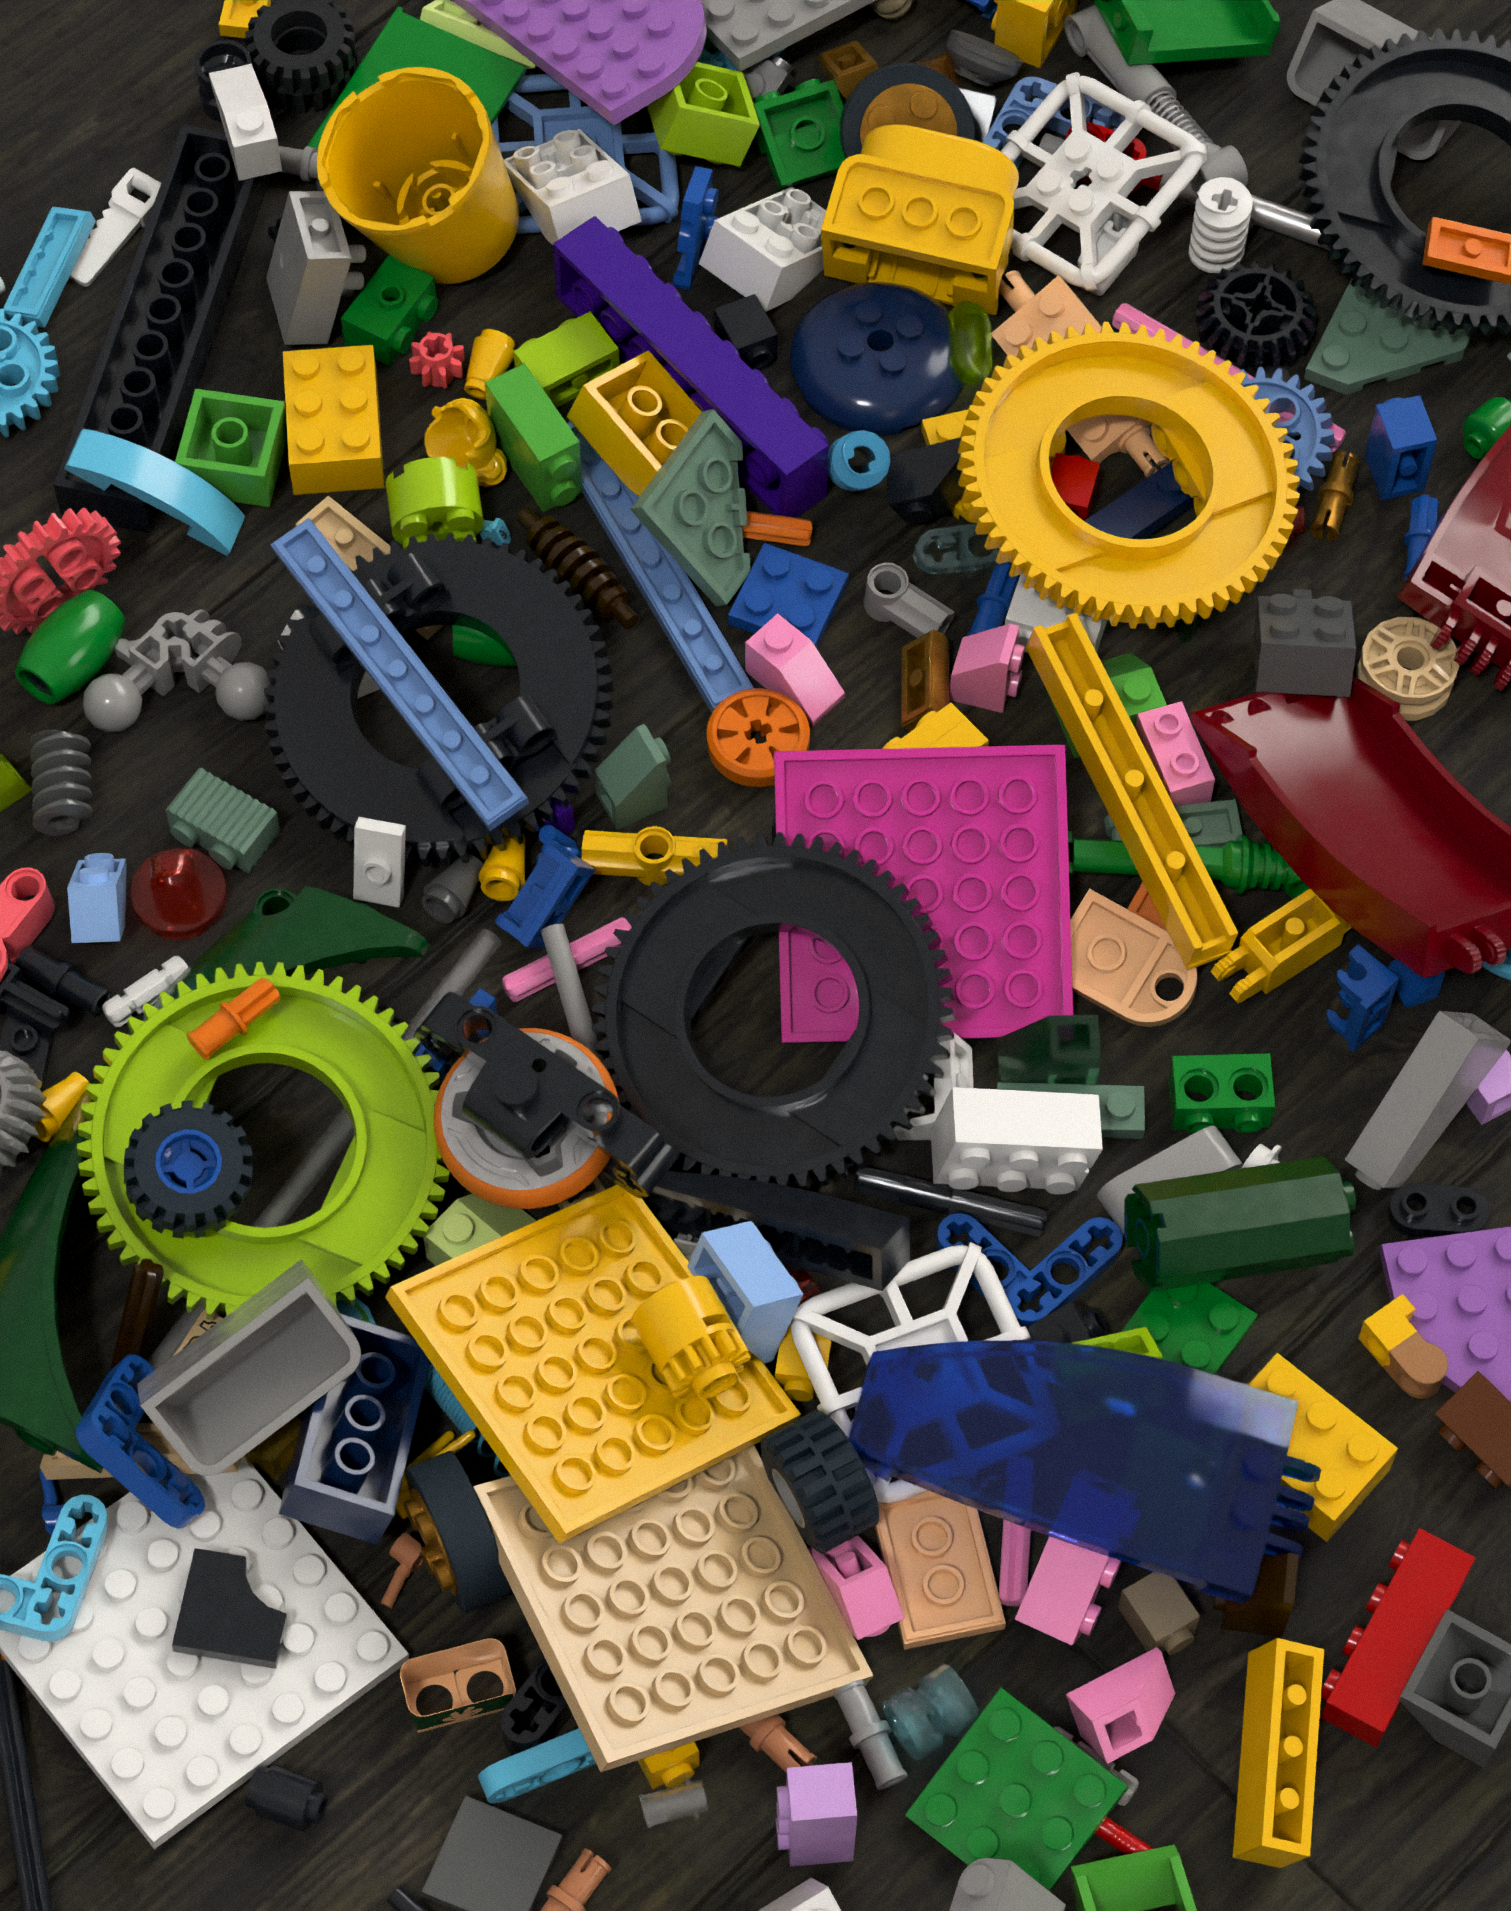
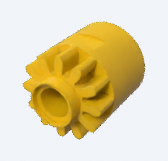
M693 1276L684 1278L660 1289L646 1299L632 1316L631 1321L676 1400L684 1396L687 1400H690L696 1395L699 1399L705 1400L725 1392L737 1382L739 1378L738 1373L744 1370L742 1364L751 1359L748 1353L749 1350L743 1342L740 1333L707 1277Z

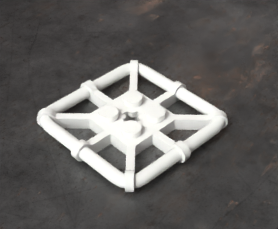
M1078 72L1067 74L1066 80H1063L1050 92L1018 131L1012 130L1005 139L1007 144L1000 151L1011 159L1013 163L1021 155L1042 167L1026 187L1016 189L1013 200L1014 209L1033 205L1045 214L1029 233L1021 234L1013 229L1011 244L1013 254L1023 261L1031 260L1056 276L1060 275L1064 281L1071 285L1084 287L1086 291L1099 289V284L1113 274L1148 231L1154 232L1161 224L1159 218L1194 178L1202 164L1206 162V146L1200 143L1192 134L1153 113L1151 106L1141 100L1132 101L1096 79L1080 76ZM1084 94L1125 117V120L1106 142L1087 132ZM1070 98L1072 133L1057 151L1051 155L1031 143V141L1065 101ZM1142 128L1180 148L1178 151L1140 160H1134L1122 153ZM1175 172L1146 207L1138 206L1126 199L1141 179ZM1089 176L1092 183L1088 187L1080 185L1077 189H1074L1075 183L1079 179ZM1116 211L1133 221V223L1097 264L1095 234L1113 212ZM1062 223L1080 234L1081 269L1043 247Z
M972 1242L968 1246L957 1245L947 1247L907 1262L883 1291L849 1283L814 1296L797 1307L790 1322L794 1344L820 1401L817 1410L824 1412L833 1419L853 1445L871 1480L878 1506L881 1502L893 1503L908 1499L959 1478L964 1482L978 1477V1471L1037 1449L1048 1442L1050 1438H1056L1060 1431L1061 1422L1057 1420L1058 1414L1055 1402L1028 1344V1341L1031 1339L1026 1326L1020 1327L993 1265L986 1255L981 1253L982 1247ZM959 1265L943 1309L913 1320L898 1287ZM973 1272L1001 1334L970 1345L956 1313ZM879 1294L883 1297L896 1327L868 1336L822 1315ZM812 1333L821 1335L861 1353L874 1382L839 1395ZM1003 1350H1009L1035 1409L991 1390L977 1360ZM917 1360H923L926 1366L935 1365L938 1372L932 1377L933 1383H925L923 1379H917L914 1371L917 1369ZM881 1397L895 1430L875 1477L846 1410ZM983 1406L1028 1426L1030 1430L971 1452L956 1415ZM939 1423L952 1452L953 1459L889 1483L908 1434Z

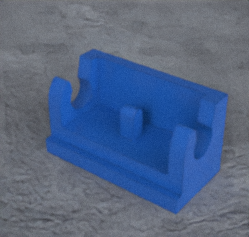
M551 839L549 842L545 841L541 847L544 854L507 912L500 913L495 920L497 925L528 948L545 949L541 930L547 926L562 923L596 870L560 843Z
M1359 944L1349 952L1348 958L1350 963L1347 973L1339 969L1336 974L1337 982L1342 988L1337 997L1346 1008L1351 1009L1348 1020L1339 1018L1337 1013L1330 1009L1327 1010L1325 1016L1329 1026L1348 1041L1347 1047L1354 1053L1386 1023L1399 977Z

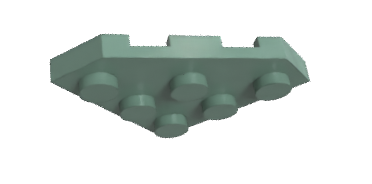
M1351 279L1306 367L1304 379L1345 395L1362 390L1363 385L1384 378L1386 382L1420 373L1421 367L1441 361L1445 365L1460 361L1475 332L1472 336H1467L1465 330L1457 329L1452 335L1448 333L1446 327L1438 326L1436 331L1430 329V324L1422 321L1418 326L1414 325L1413 318L1406 315L1398 318L1396 317V311L1392 308L1386 307L1384 310L1380 308L1381 302L1376 298L1371 297L1367 299L1364 297L1366 291L1359 285L1356 287L1350 285L1353 280Z
M711 409L702 411L630 510L715 606L727 605L747 578L751 568L750 553H744L742 526H747L748 524L745 488H739L738 461H743L742 441L717 412Z

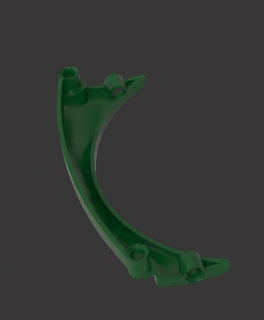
M304 886L299 895L285 889L271 888L262 892L257 897L254 908L197 958L165 992L174 999L179 998L177 983L183 981L192 991L197 989L196 975L202 973L210 984L215 983L216 968L219 967L231 979L234 978L236 964H242L247 975L253 976L257 962L263 963L267 975H272L277 963L281 962L284 965L286 976L291 977L298 965H303L304 973L308 975L317 972L318 969L323 970L354 962L364 964L368 959L424 957L430 945L415 930L380 914L368 905L356 903L345 897L309 886ZM160 997L152 1005L159 1010L162 1008ZM143 1015L140 1020L145 1022V1016ZM105 1062V1064L103 1065V1066L110 1067V1066L107 1064V1062ZM94 1077L90 1084L101 1083ZM85 1090L64 1120L32 1173L0 1236V1423L16 1430L15 1433L23 1442L41 1453L54 1456L58 1451L101 1473L104 1468L85 1452L76 1437V1427L82 1416L78 1411L67 1379L58 1329L57 1284L61 1246L71 1205L83 1177L80 1176L78 1164L89 1159L78 1156L77 1151L78 1143L89 1140L79 1136L78 1124L91 1121L81 1115V1104L95 1102L86 1095Z

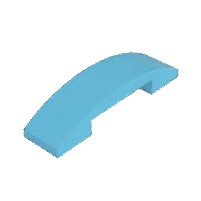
M82 429L64 467L65 470L104 491L112 484L190 526L187 532L188 536L226 556L231 552L245 518L242 511L224 494L190 470L154 451L109 434Z

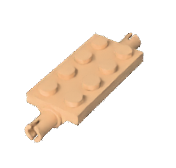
M1016 270L1004 274L1014 286L1013 290L1001 279L998 293L1003 296L1015 313L994 330L991 335L1007 355L1010 354L1017 357L1019 348L1022 345L1031 349L1034 339L1040 337L1047 343L1050 332L1054 330L1064 338L1068 326H1073L1081 335L1085 323H1090L1095 331L1100 333L1102 326L1060 275L1037 294L1032 291L1023 280L1021 274ZM1127 415L1095 416L1080 421L1067 429L1093 462L1101 463L1112 453L1120 451L1125 454L1128 453L1144 472L1146 478L1158 471L1151 463V460H1154L1161 468L1171 463L1169 458H1165L1159 453L1154 441L1150 437L1149 421Z

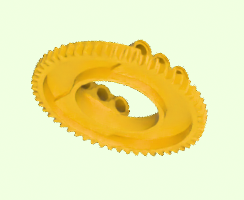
M1109 322L1103 323L1100 333H1097L1090 323H1085L1081 335L1073 326H1068L1064 338L1054 330L1050 332L1047 343L1040 337L1034 339L1031 349L1025 345L1020 346L1017 357L1009 354L1005 359L1003 367L997 365L993 370L991 378H985L981 391L976 392L973 403L969 407L960 435L961 441L958 453L961 455L957 469L962 471L958 481L959 486L965 487L962 501L963 503L971 504L967 514L968 518L979 519L975 528L976 534H988L984 545L986 550L999 548L996 562L998 564L1011 562L1012 566L1008 575L1015 577L1024 574L1026 580L1023 587L1026 590L1033 587L1040 592L1039 598L1041 600L1048 597L1056 602V608L1062 609L1065 606L1074 610L1078 617L1082 613L1092 616V622L1096 623L1099 619L1110 620L1111 626L1115 627L1118 622L1129 623L1132 629H1136L1137 624L1147 623L1150 629H1155L1157 623L1165 622L1170 628L1174 627L1176 620L1183 619L1186 624H1191L1196 614L1207 619L1213 607L1223 612L1229 600L1235 604L1240 602L1244 591L1250 594L1254 590L1257 581L1263 582L1269 569L1274 568L1279 556H1281L1294 527L1293 521L1298 512L1295 506L1300 498V493L1295 491L1300 482V477L1293 475L1298 462L1297 460L1289 459L1294 447L1293 444L1283 443L1288 431L1286 428H1275L1280 415L1278 413H1266L1270 404L1268 398L1254 399L1259 389L1256 384L1247 387L1242 386L1246 376L1243 371L1231 376L1228 371L1232 362L1227 360L1216 365L1214 363L1216 355L1214 350L1209 351L1203 356L1199 355L1200 343L1197 341L1193 342L1188 348H1184L1182 345V335L1177 334L1171 342H1168L1165 338L1164 329L1159 328L1154 337H1149L1146 325L1143 324L1140 325L1136 334H1132L1127 322H1122L1118 333H1114ZM1127 415L1149 421L1148 424L1151 425L1152 437L1157 450L1162 456L1169 458L1170 462L1173 461L1174 477L1181 490L1185 494H1189L1191 498H1194V509L1197 518L1188 526L1173 534L1153 539H1128L1098 530L1079 518L1058 494L1049 468V450L1051 445L1069 427L1095 416Z

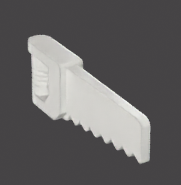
M134 167L125 174L111 191L112 197L108 202L110 208L102 212L104 218L96 221L97 228L91 231V238L87 239L69 276L70 279L82 286H90L140 226L146 227L161 182ZM136 188L150 196V198L144 203L129 194Z

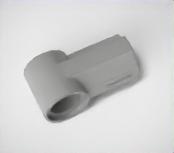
M881 563L870 570L866 583L864 608L871 618L882 622L892 621L917 638L932 629L945 635L954 619L955 612L908 582L909 578L906 571L894 563ZM888 590L893 592L894 594L886 595L880 593L879 591Z

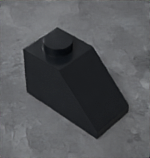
M961 438L890 454L891 462L887 473L888 505L905 523H924L931 520L934 516L947 514L963 495L965 487L959 486L958 483L962 471L957 469L961 455L958 453Z

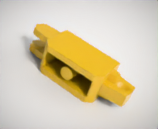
M1308 889L1250 927L1241 937L1239 947L1214 964L1215 966L1210 972L1219 982L1242 968L1249 974L1237 982L1229 993L1239 1004L1261 990L1268 994L1342 944L1344 934L1351 929V925L1330 909L1311 889Z

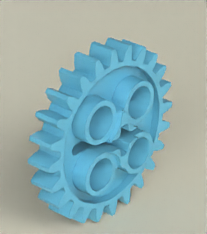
M0 309V350H2L0 351V432L6 438L9 437L10 425L15 424L21 430H25L24 418L26 416L37 420L41 418L38 405L51 407L52 402L49 393L58 392L56 378L60 377V370L55 347L50 346L48 334L46 332L39 333L35 321L24 326L20 313H17L8 321L4 309Z

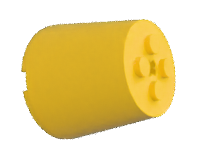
M408 67L379 75L380 81L369 86L358 95L354 91L348 95L337 107L326 124L317 153V173L320 186L323 188L333 209L344 220L400 263L433 276L437 284H455L476 278L491 269L506 254L515 238L519 224L518 201L488 114L474 91L462 80L447 72L433 68Z

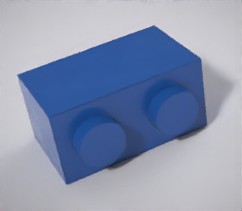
M1420 395L1405 399L1396 397L1376 405L1365 459L1381 500L1425 491L1437 438Z

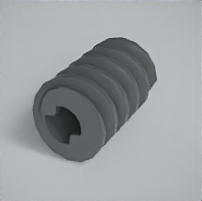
M61 730L37 732L30 739L32 745L30 756L33 762L31 767V776L33 778L31 790L34 796L32 810L35 813L32 825L37 831L46 835H68L75 832L79 828L80 823L88 821L93 815V808L88 804L92 800V791L88 788L92 781V775L87 771L91 766V758L86 754L90 751L91 743L86 737Z

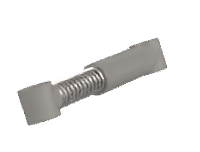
M1096 5L1065 18L1064 28L1068 42L1078 56L1084 57L1088 55L1120 94L1132 101L1141 100L1151 106L1153 113L1192 134L1200 143L1206 146L1207 160L1190 181V185L1197 197V192L1201 186L1210 179L1219 177L1233 178L1244 186L1247 185V168L1238 150L1231 145L1221 148L1213 143L1204 130L1192 119V116L1184 110L1180 102L1176 100V91L1153 64L1127 65ZM1169 143L1174 151L1180 150V148Z

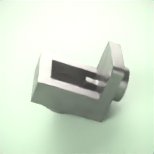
M773 54L768 59H764L741 71L744 74L753 104L757 97L765 93L779 91L781 96L788 85L795 89L800 82L790 75L794 67L776 54Z

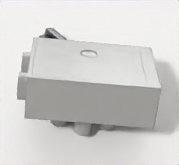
M289 191L282 218L277 219L276 226L268 227V235L275 242L266 277L284 345L328 344L341 296H354L356 290H361L364 286V275L361 272H348L350 263H363L365 261L366 249L363 245H348L340 215L333 209L324 191Z

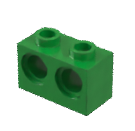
M1270 1053L1172 1056L1168 1074L1172 1130H1185L1190 1134H1194L1203 1128L1213 1125L1218 1129H1235L1240 1133H1253L1262 1128H1270L1275 1110ZM1247 1091L1255 1095L1257 1099L1243 1100L1235 1093ZM1198 1092L1206 1096L1208 1100L1203 1102L1193 1101L1186 1094Z

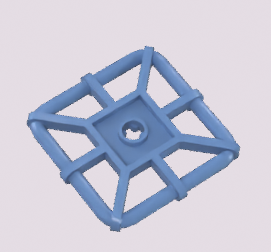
M548 74L524 75L504 107L533 127L534 141L500 143L497 116L492 124V129L503 160L513 156L520 148L538 146L551 141L556 134L562 131L580 129L630 174L635 197L649 206L648 208H639L642 222L632 226L653 225L662 222L670 223L678 216L677 208L680 194L676 155L659 148L655 132L622 135L621 122L613 125L590 106L581 107L580 99L569 90L570 108L538 109L516 93L568 89ZM654 152L658 155L662 193L625 168L624 154ZM517 192L515 195L520 215L527 207ZM532 215L519 216L516 234L541 232Z

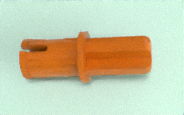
M260 978L230 1003L222 1001L219 1004L220 1010L195 1030L186 1034L187 1040L204 1060H208L213 1053L237 1034H247V1026L279 1002L281 996L278 990L269 980Z

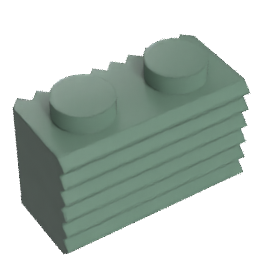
M198 768L166 809L170 832L174 838L188 847H192L195 843L209 851L210 857L217 864L226 869H232L233 866H236L246 873L251 872L252 867L256 865L259 858H262L263 853L267 851L270 844H273L274 838L278 837L280 833L277 812L273 808H269L265 803H260L257 799H253L242 790H237L233 785L230 786L219 777H214L203 768Z

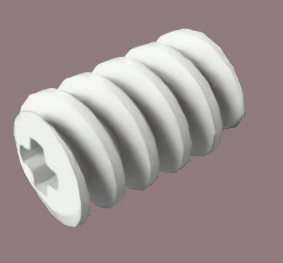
M1219 177L1204 183L1197 192L1198 199L1196 200L1188 255L1191 262L1198 269L1208 273H1220L1222 268L1230 271L1237 262H1241L1245 252L1250 214L1252 212L1253 200L1249 190L1241 182L1233 178Z

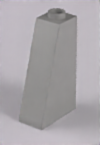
M1439 1011L1345 1158V1161L1358 1169L1355 1176L1364 1184L1376 1190H1381L1382 1187L1399 1188L1403 1186L1508 1048L1511 1040L1473 1013Z

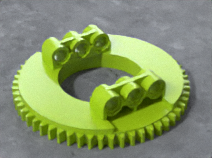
M257 962L253 976L247 975L242 964H236L234 978L231 979L227 977L221 967L216 968L215 983L212 984L208 982L202 973L197 974V989L193 991L183 981L178 982L179 998L177 999L162 991L159 993L162 1007L160 1010L145 1003L143 1005V1013L146 1021L144 1022L131 1016L128 1019V1027L132 1035L118 1031L115 1033V1043L120 1050L104 1049L103 1059L110 1067L95 1065L93 1069L94 1077L101 1084H87L86 1095L95 1102L82 1103L80 1108L81 1115L91 1120L78 1124L79 1136L89 1139L77 1144L78 1156L89 1158L78 1164L80 1176L91 1177V1179L82 1184L85 1196H97L88 1203L91 1215L104 1214L96 1222L99 1233L114 1231L107 1239L109 1249L114 1250L124 1247L123 1252L119 1256L120 1263L123 1266L133 1262L140 1264L141 1260L146 1258L151 1259L153 1263L161 1264L164 1269V1275L160 1290L164 1287L169 1289L168 1302L173 1305L181 1297L186 1298V1309L191 1314L199 1305L205 1306L206 1319L212 1320L218 1311L225 1312L226 1316L301 1259L317 1278L335 1307L336 1301L340 1299L350 1307L354 1306L356 1301L355 1291L358 1289L368 1297L371 1296L374 1289L372 1284L374 1278L384 1284L390 1281L387 1265L399 1270L404 1268L405 1260L400 1251L415 1255L418 1250V1244L411 1235L423 1238L427 1236L429 1227L422 1219L436 1220L438 1208L431 1202L443 1201L445 1190L436 1183L448 1182L450 1171L440 1165L444 1164V1161L440 1155L434 1133V1107L439 1090L432 1089L439 1084L440 1076L438 1072L424 1073L431 1066L430 1055L414 1057L420 1049V1041L416 1038L403 1041L408 1033V1024L406 1022L393 1027L390 1026L394 1018L393 1009L389 1008L378 1015L375 1013L378 1006V997L374 995L361 1003L359 1002L361 995L360 986L355 985L345 994L342 992L343 978L337 976L329 986L324 985L323 970L320 969L317 970L309 981L305 980L303 965H298L292 976L288 977L281 962L277 963L272 975H267L263 963ZM260 978L269 980L281 996L279 1002L248 1025L247 1034H237L213 1053L208 1060H204L191 1046L186 1034L195 1030L220 1010L219 1004L222 1001L230 1003ZM260 1063L291 1066L323 1082L345 1107L353 1126L354 1137L321 1210L310 1217L289 1225L266 1228L251 1227L226 1220V1226L217 1232L214 1228L206 1230V1236L194 1238V1232L184 1233V1238L182 1239L172 1237L173 1231L164 1228L161 1234L152 1229V1222L149 1219L143 1222L136 1214L134 1203H129L126 1195V1185L124 1184L125 1149L129 1146V1137L135 1128L139 1130L142 1127V1119L149 1113L155 1117L160 1114V1107L171 1103L173 1109L181 1108L182 1101H193L192 1108L202 1109L204 1102L209 1103L217 1077L225 1072L245 1065Z

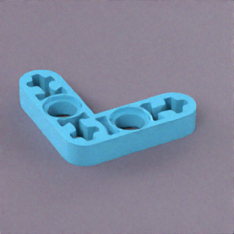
M82 1494L72 1497L64 1504L35 1583L0 1574V1590H6L15 1597V1603L12 1608L7 1612L0 1613V1630L48 1642L61 1640L71 1632L108 1532L109 1523L106 1508L98 1498ZM85 1512H91L93 1522L96 1524L88 1523L85 1526L81 1536L82 1545L74 1542L77 1528L73 1518L81 1519ZM70 1556L79 1559L82 1563L80 1573L71 1579L57 1577L52 1570L54 1564L60 1558ZM54 1590L61 1594L58 1600V1609L60 1616L63 1618H53L50 1625H45L42 1622L41 1614L38 1612L44 1613L49 1611L54 1599L52 1592Z

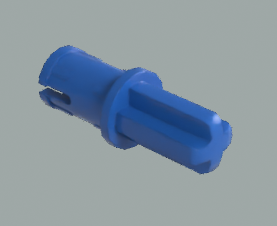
M1426 494L1414 498L1411 503L1409 532L1404 536V544L1408 547L1406 571L1404 573L1405 581L1438 522L1439 502L1436 498L1429 497Z
M1006 562L995 566L985 594H981L977 599L976 605L979 609L967 636L1002 626L1020 575L1015 577L1008 575L1012 566L1011 563Z

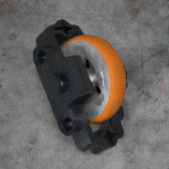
M451 991L442 997L414 1032L416 1039L440 1063L450 1069L441 1084L434 1107V1133L440 1155L456 1180L472 1194L487 1202L514 1209L547 1207L576 1195L596 1177L606 1182H614L630 1194L642 1199L651 1194L679 1157L677 1152L664 1141L663 1137L654 1128L619 1104L616 1088L604 1065L588 1048L568 1036L538 1028L518 1029L490 1009L483 1006H474ZM488 1030L492 1033L486 1038L477 1031Z

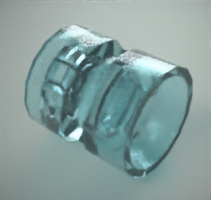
M944 1663L919 1678L918 1689L914 1690L910 1687H905L882 1701L881 1705L886 1720L896 1738L908 1754L917 1761L943 1746V1736L945 1734L952 1737L959 1736L970 1729L980 1716L975 1701L963 1681L949 1665Z

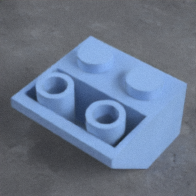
M752 1221L701 1233L687 1268L693 1276H704L709 1279L748 1350L763 1363L772 1362L803 1296L796 1280L790 1276L773 1252L770 1243L763 1238Z

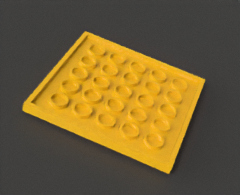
M619 1185L608 1188L390 1287L385 1296L559 1544L761 1442L762 1438L793 1423L801 1415L764 1363L751 1351L748 1352L751 1359L742 1364L744 1370L738 1373L739 1378L737 1382L725 1392L705 1400L699 1399L697 1395L690 1400H687L685 1396L677 1400L675 1399L631 1320L636 1309L651 1295L676 1281L693 1277V1275L687 1268L688 1260L643 1199L635 1197Z

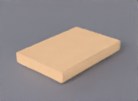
M970 1480L941 1485L899 1502H881L878 1506L879 1522L874 1527L883 1563L887 1567L904 1616L903 1620L897 1622L904 1650L1005 1629L1006 1622Z

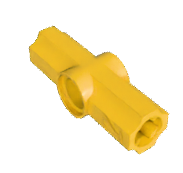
M657 826L646 827L640 830L638 834L585 830L581 859L596 869L593 874L637 877L645 885L650 886L652 882H655L662 886L668 883L665 874L666 870L670 869L679 876L683 875L682 860L684 858H687L697 867L700 865L699 850L705 849L714 859L718 857V843L723 841L727 846V839L672 836L665 828ZM652 853H658L663 855L664 857L652 860L646 858L645 856Z

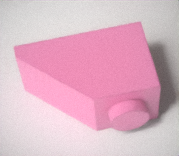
M778 613L745 642V672L766 689L780 692L795 701L805 713L810 725L814 726L845 698L844 690L813 642Z
M858 1535L822 1554L812 1547L808 1548L851 1633L857 1640L864 1637L878 1636L887 1631L890 1625L904 1619L886 1565Z

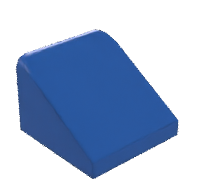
M1396 958L1388 966V969L1399 977L1396 991L1405 1007H1413L1438 997L1445 976L1444 971L1436 976L1423 978Z

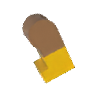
M1401 1294L1364 1320L1358 1339L1404 1392L1417 1399H1427L1434 1396L1440 1390L1448 1369V1361L1445 1353L1438 1346L1427 1343L1409 1322L1414 1315L1415 1308L1404 1294Z

